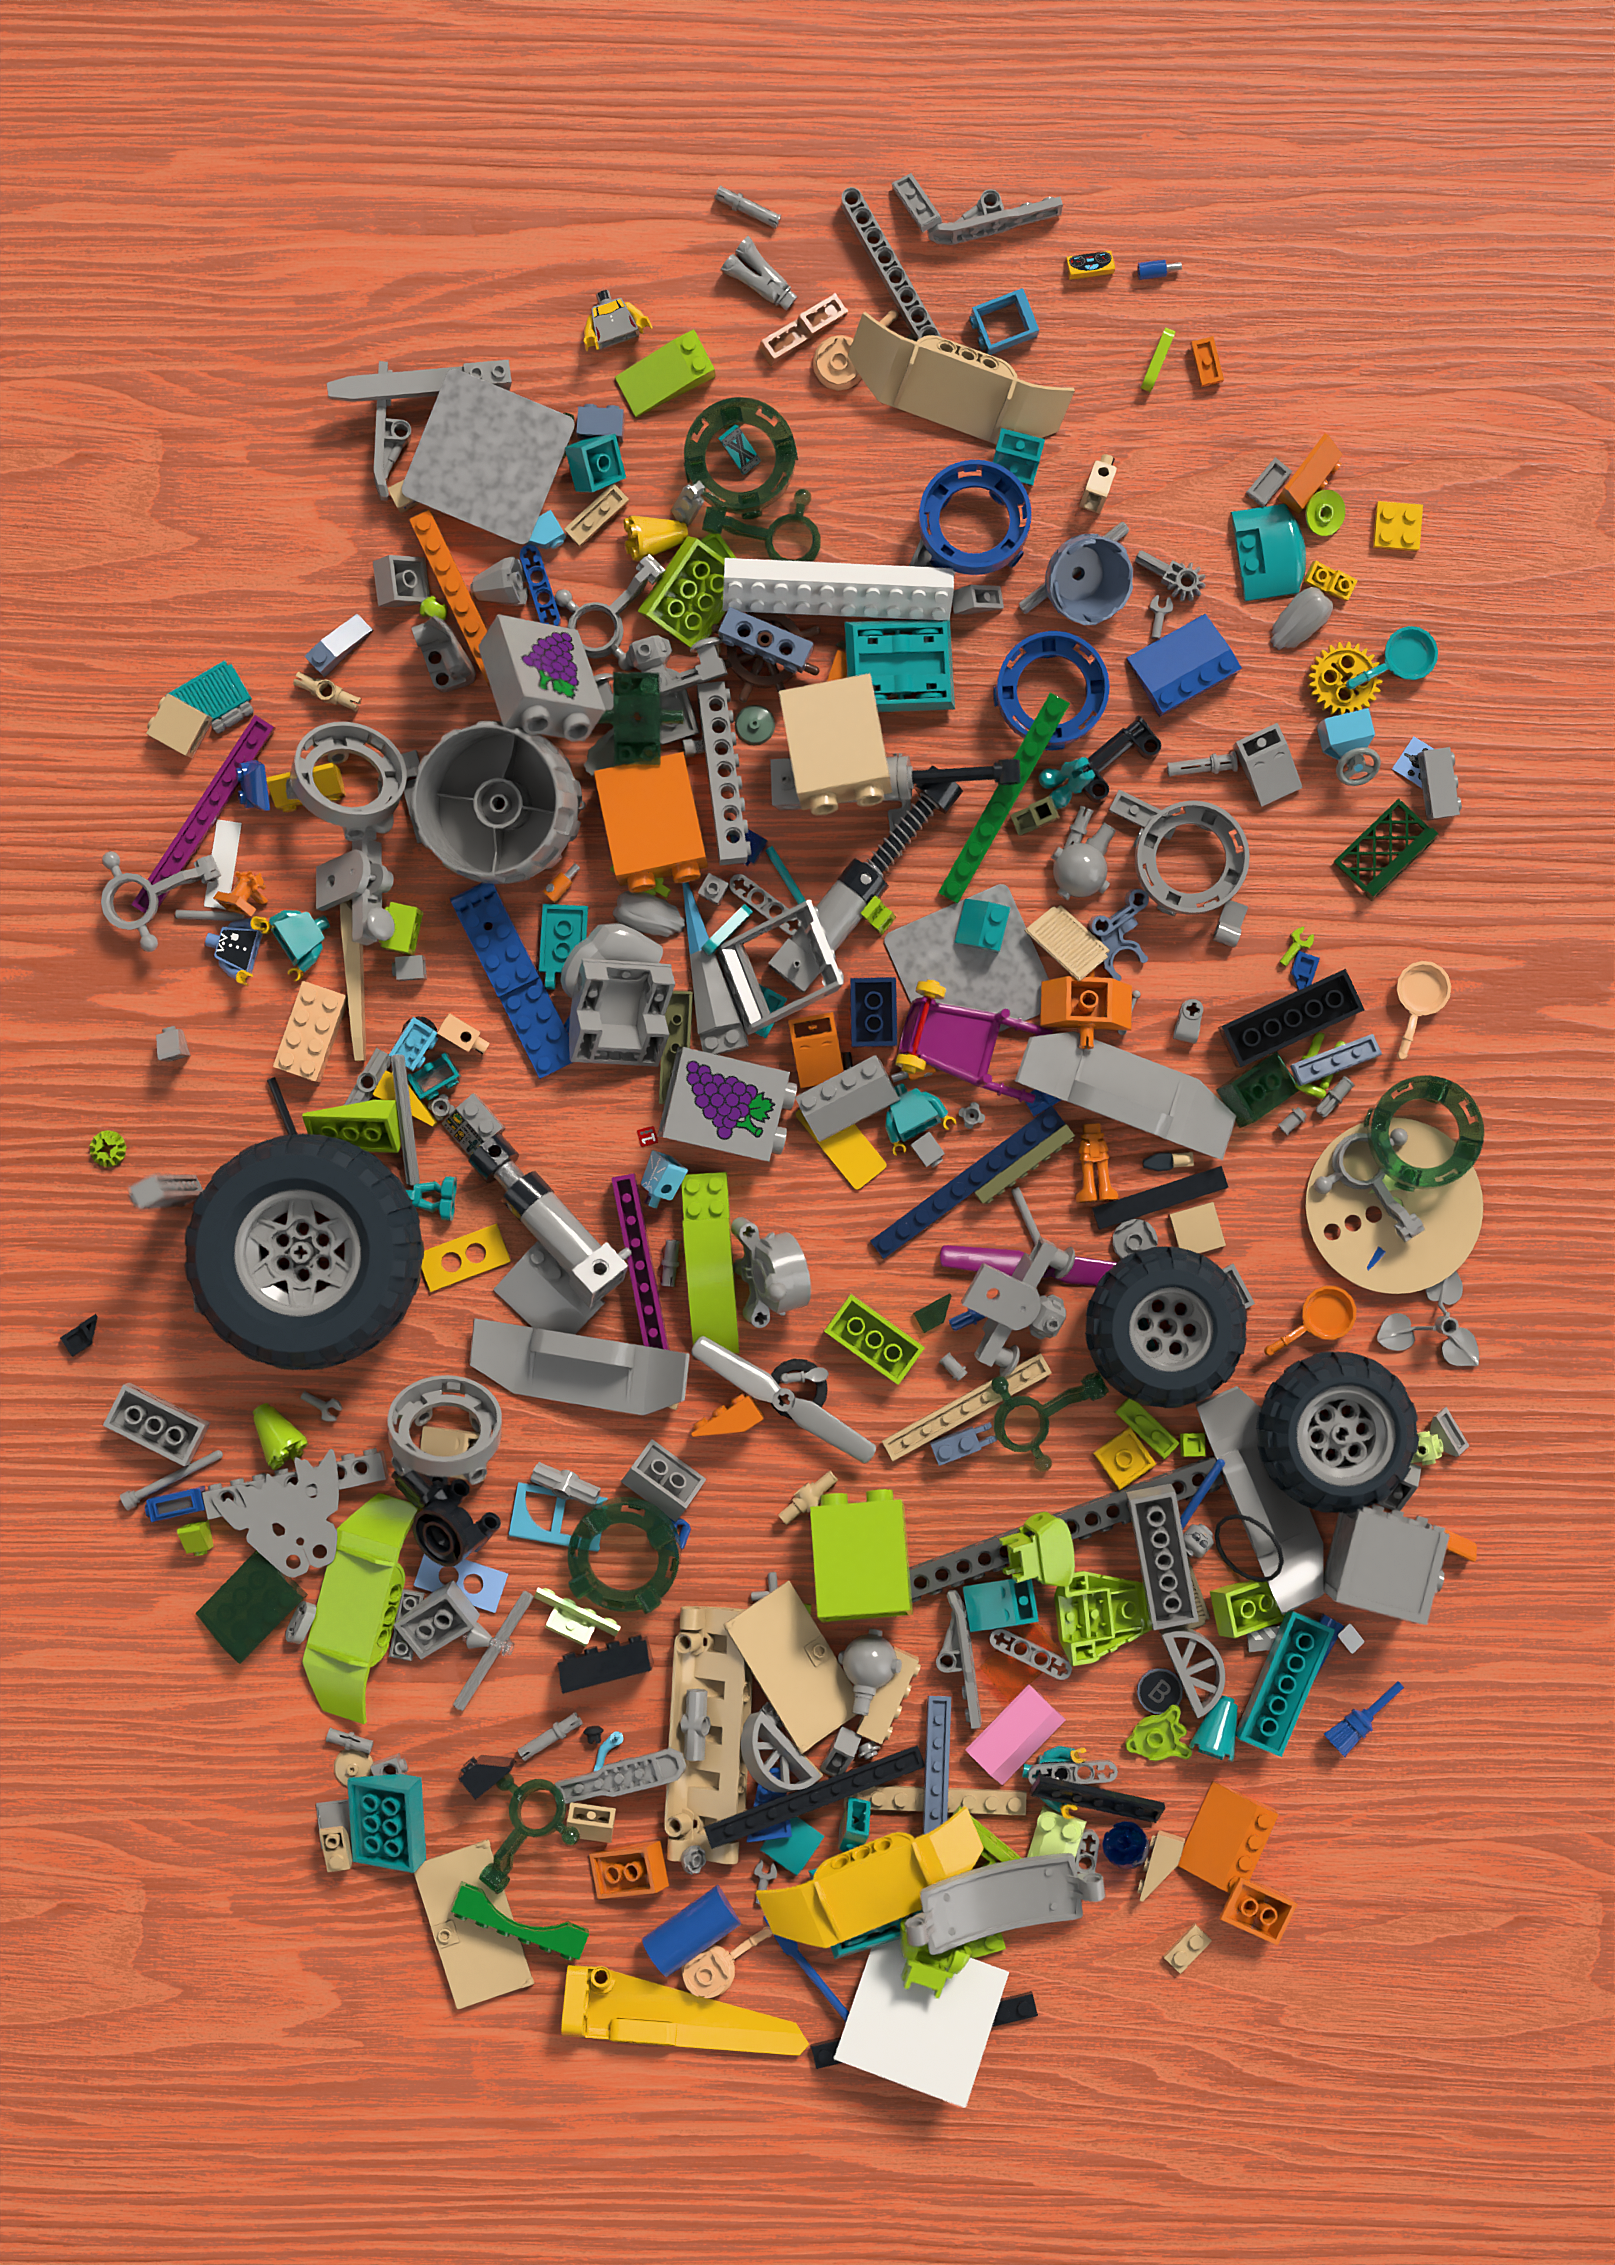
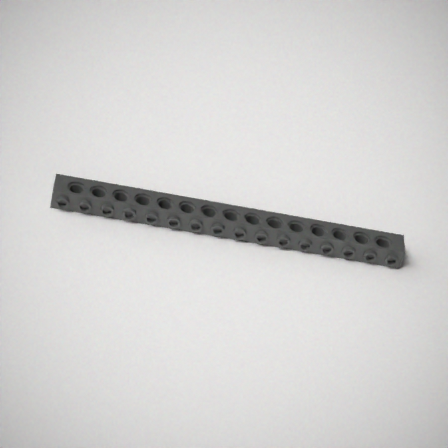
M1209 1456L1052 1515L1056 1518H1061L1065 1523L1068 1521L1075 1523V1529L1070 1532L1072 1540L1079 1538V1540L1087 1539L1092 1536L1091 1533L1094 1531L1106 1532L1113 1529V1524L1121 1522L1123 1525L1132 1522L1126 1492L1180 1482L1182 1488L1180 1492L1176 1493L1177 1501L1184 1498L1186 1501L1192 1500L1201 1484L1193 1485L1192 1477L1195 1474H1202L1204 1481L1216 1460L1213 1456ZM1219 1473L1207 1493L1219 1490V1485L1224 1484L1221 1473ZM1111 1505H1115L1118 1508L1117 1514L1113 1517H1109L1106 1514L1107 1508ZM1094 1513L1097 1516L1096 1522L1091 1525L1086 1524V1515ZM1020 1527L909 1567L912 1603L920 1600L921 1595L929 1593L930 1596L942 1592V1588L945 1586L957 1587L964 1583V1579L972 1577L975 1580L985 1576L984 1572L993 1569L994 1572L1006 1568V1564L1009 1563L1008 1555L1002 1556L999 1553L1001 1546H1003L999 1543V1538L1019 1533L1018 1528ZM1032 1531L1025 1532V1535L1030 1538L1035 1534ZM981 1553H988L990 1560L986 1564H981L978 1562V1556ZM960 1561H967L969 1563V1568L964 1572L956 1569ZM941 1568L948 1572L947 1577L942 1580L935 1577L936 1571ZM919 1576L924 1577L927 1580L926 1584L923 1587H916L914 1585L915 1578Z

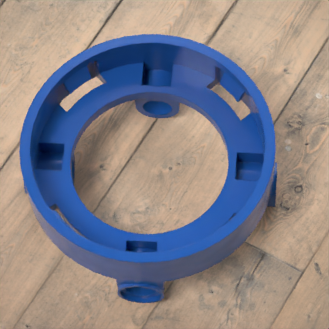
M965 460L944 468L929 482L920 502L919 530L922 541L931 554L930 563L934 568H953V571L962 574L982 575L997 571L1006 565L1013 568L1024 554L1022 550L1028 538L1031 524V504L1024 486L1012 472L990 461ZM980 470L982 476H966L962 478L958 476V472L962 471L965 473ZM982 488L989 490L993 500L1002 506L1005 505L1008 510L1010 521L1008 532L1005 538L989 551L967 553L958 550L945 539L939 523L940 512L949 503L952 495L962 489ZM1018 506H1022L1023 519H1026V524L1023 527H1020ZM926 514H929V528L931 535L928 534L926 529L928 528Z
M1061 631L1040 632L1019 642L1006 656L998 674L997 684L993 687L994 706L999 707L1001 715L1008 726L1020 737L1025 738L1028 733L1025 729L1029 730L1034 720L1022 709L1017 696V683L1024 668L1038 658L1046 659L1059 656L1073 662L1080 669L1086 681V700L1084 706L1074 718L1057 726L1044 749L1047 751L1064 749L1066 744L1072 743L1086 735L1102 716L1110 691L1107 668L1098 652L1082 638ZM1076 644L1081 646L1079 649L1088 657L1090 655L1093 656L1094 660L1091 664L1081 654L1073 650ZM1021 648L1026 653L1022 655L1014 664L1013 668L1010 669L1007 666V664L1010 660L1011 662H1013L1016 659V657L1021 653L1019 650ZM1092 711L1095 712L1097 715H1092L1091 718L1084 724L1086 727L1080 730L1078 727L1081 726L1087 720Z

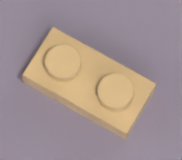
M1194 1923L1163 1957L1181 1974L1212 1940Z

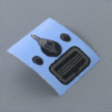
M1413 737L1392 770L1422 788L1417 753L1433 750V748Z

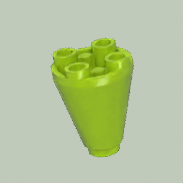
M264 1403L252 1412L265 1460L272 1470L280 1468L290 1458L295 1460V1457L300 1458L304 1454L302 1449L308 1445L307 1438L274 1407Z

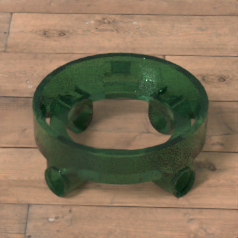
M734 397L712 404L694 420L685 440L684 468L687 483H691L693 486L697 481H700L705 488L700 495L704 501L721 511L741 514L742 519L748 520L762 516V509L772 505L784 494L793 478L798 455L792 431L779 412L762 401L746 397ZM759 409L762 410V414L771 420L773 417L777 419L775 427L766 419L756 415ZM703 421L707 422L709 425L702 432L698 442L692 440L693 434L698 435L700 429L704 426ZM735 424L739 427L743 426V424H748L763 431L771 440L776 455L774 469L767 481L760 487L748 492H733L718 485L710 476L705 461L706 450L713 436L721 429H730Z
M1415 1076L1395 1084L1379 1098L1373 1108H1369L1363 1127L1367 1128L1368 1145L1373 1159L1379 1168L1395 1181V1187L1408 1192H1414L1415 1189L1443 1187L1461 1178L1475 1164L1484 1142L1483 1119L1474 1099L1458 1084L1438 1076ZM1409 1083L1411 1084L1413 1088L1412 1090L1403 1092L1402 1094L1398 1095L1393 1099L1391 1094L1395 1090H1397V1092L1399 1093L1400 1091L1409 1088ZM1424 1099L1434 1104L1444 1105L1453 1114L1458 1125L1459 1138L1455 1144L1453 1155L1445 1163L1433 1168H1417L1405 1163L1394 1152L1389 1139L1390 1122L1394 1113L1409 1101ZM1464 1100L1467 1103L1465 1107L1470 1116L1475 1118V1122L1469 1124L1464 1110L1458 1104ZM1455 1168L1457 1174L1453 1172L1443 1177V1181L1436 1182L1435 1178L1445 1175Z
M617 1497L595 1505L580 1519L568 1546V1565L572 1576L568 1584L574 1596L578 1599L586 1596L603 1608L619 1612L642 1609L644 1614H647L661 1605L662 1597L672 1586L681 1563V1542L673 1522L658 1507L638 1498ZM628 1505V1508L636 1510L643 1509L645 1514L642 1516L633 1512L621 1511L622 1506ZM628 1523L642 1528L647 1532L646 1535L652 1547L658 1551L657 1570L653 1577L641 1587L632 1590L614 1589L601 1582L591 1568L589 1562L591 1542L596 1535L606 1530L612 1524ZM579 1536H582V1539H581L580 1544H579V1549H578V1543H579V1539H580ZM669 1556L675 1557L672 1559L670 1571L673 1572L670 1578L665 1577L669 1566Z

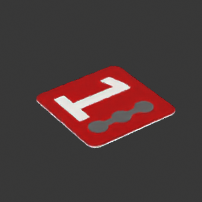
M654 1126L637 1130L641 1147L658 1143Z

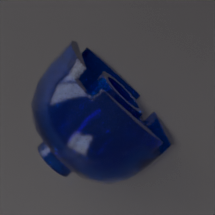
M1123 1821L1113 1825L1114 1828L1109 1833L1107 1831L1104 1835L1102 1843L1104 1854L1112 1864L1120 1869L1130 1870L1137 1868L1144 1863L1149 1854L1150 1846L1147 1835L1134 1822Z

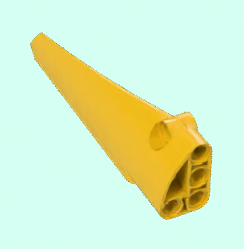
M568 1965L561 2029L563 2036L609 2039L612 2042L795 2056H800L809 2046L808 2041L795 2022L702 1996H696L688 1992L615 1972L603 1966ZM600 1972L608 1975V1979L604 1984H598L595 1981L596 1975Z

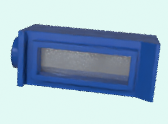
M205 1486L147 1499V1504H145L146 1516L150 1517L151 1522L206 1510L202 1496Z

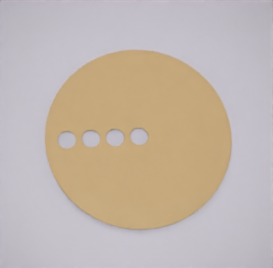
M1393 1117L1379 1118L1348 1129L1332 1141L1322 1152L1311 1172L1307 1186L1306 1217L1310 1233L1319 1252L1340 1275L1352 1283L1372 1291L1403 1294L1432 1287L1452 1275L1463 1264L1473 1250L1480 1233L1483 1219V1196L1480 1182L1472 1163L1463 1150L1447 1135L1430 1125L1416 1120ZM1396 1128L1404 1129L1407 1132L1408 1139L1404 1145H1394L1386 1150L1389 1156V1168L1398 1159L1427 1185L1391 1190L1389 1192L1392 1197H1397L1402 1201L1403 1207L1409 1215L1415 1213L1420 1218L1425 1228L1424 1231L1404 1242L1394 1227L1398 1222L1389 1216L1377 1195L1369 1193L1372 1190L1371 1187L1368 1189H1353L1344 1185L1339 1180L1332 1185L1331 1190L1327 1194H1320L1315 1190L1314 1182L1318 1177H1328L1335 1173L1332 1167V1155L1337 1144L1345 1137L1355 1133H1367L1376 1137L1382 1143L1390 1138L1391 1132ZM1356 1141L1346 1148L1343 1155V1166L1352 1178L1366 1181L1372 1179L1377 1174L1380 1168V1155L1372 1144L1365 1141ZM1370 1206H1377L1382 1212L1381 1219L1376 1223L1366 1219L1365 1212ZM1349 1215L1358 1216L1361 1220L1359 1230L1349 1231L1344 1223L1346 1217ZM1328 1224H1336L1340 1228L1338 1239L1328 1240L1325 1237L1324 1228ZM1379 1246L1386 1253L1368 1271L1367 1266Z

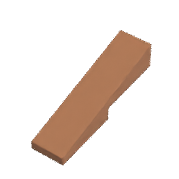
M835 293L800 314L795 321L761 340L758 348L770 366H772L848 313V310Z

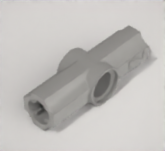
M378 1048L375 1049L364 1071L358 1076L357 1083L344 1105L371 1100L381 1077L392 1063L391 1057L386 1052ZM367 1076H371L374 1080L373 1086L369 1089L363 1085V1081Z
M540 1462L536 1464L531 1476V1482L552 1490L553 1494L564 1500L571 1498L592 1508L596 1504L601 1492V1488L580 1480L579 1476L572 1471L565 1469L559 1471Z
M705 1689L687 1690L686 1713L681 1720V1730L685 1734L684 1759L689 1761L705 1760V1739L710 1730V1718L707 1716L708 1691Z

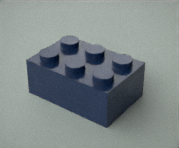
M896 977L850 978L851 1048L897 1047Z

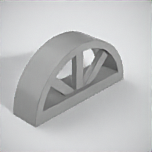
M1169 1627L1159 1630L1196 1717L1200 1718L1217 1704L1222 1695L1225 1685V1668L1222 1658L1212 1643L1197 1631L1184 1627ZM1175 1637L1190 1638L1183 1657H1181L1173 1639ZM1197 1641L1205 1645L1213 1657L1187 1668ZM1212 1665L1216 1666L1214 1685L1189 1676ZM1194 1686L1210 1692L1202 1702H1200Z
M762 1711L748 1716L741 1734V1752L745 1766L755 1781L770 1791L788 1793L807 1788L819 1780L821 1777L820 1773L800 1754L795 1746ZM758 1736H759L764 1742H758ZM759 1750H772L773 1753L763 1764ZM778 1758H780L781 1781L769 1772ZM789 1769L800 1780L798 1783L790 1784Z

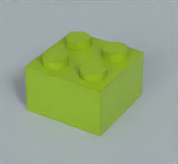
M390 902V907H386L385 910L391 914L395 930L390 939L386 941L379 940L382 943L381 947L388 951L414 956L423 911L417 907Z

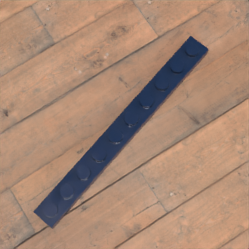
M1053 1106L1049 1107L871 1239L870 1242L882 1258H886L1065 1125V1122Z

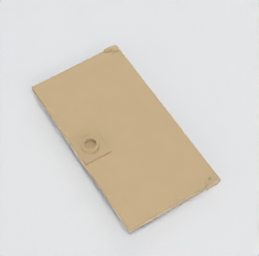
M790 1581L785 1582L723 1624L800 1754L857 1715L852 1713L855 1700L853 1686Z
M489 1839L426 1860L414 1872L457 2010L534 1984L522 1944L518 1941L517 1936L511 1934L509 1937L503 1936L496 1932V1928L488 1926V1929L479 1927L475 1924L476 1921L469 1918L466 1921L458 1919L451 1912L452 1903L460 1883L463 1881L483 1889L495 1908L506 1917L514 1920Z

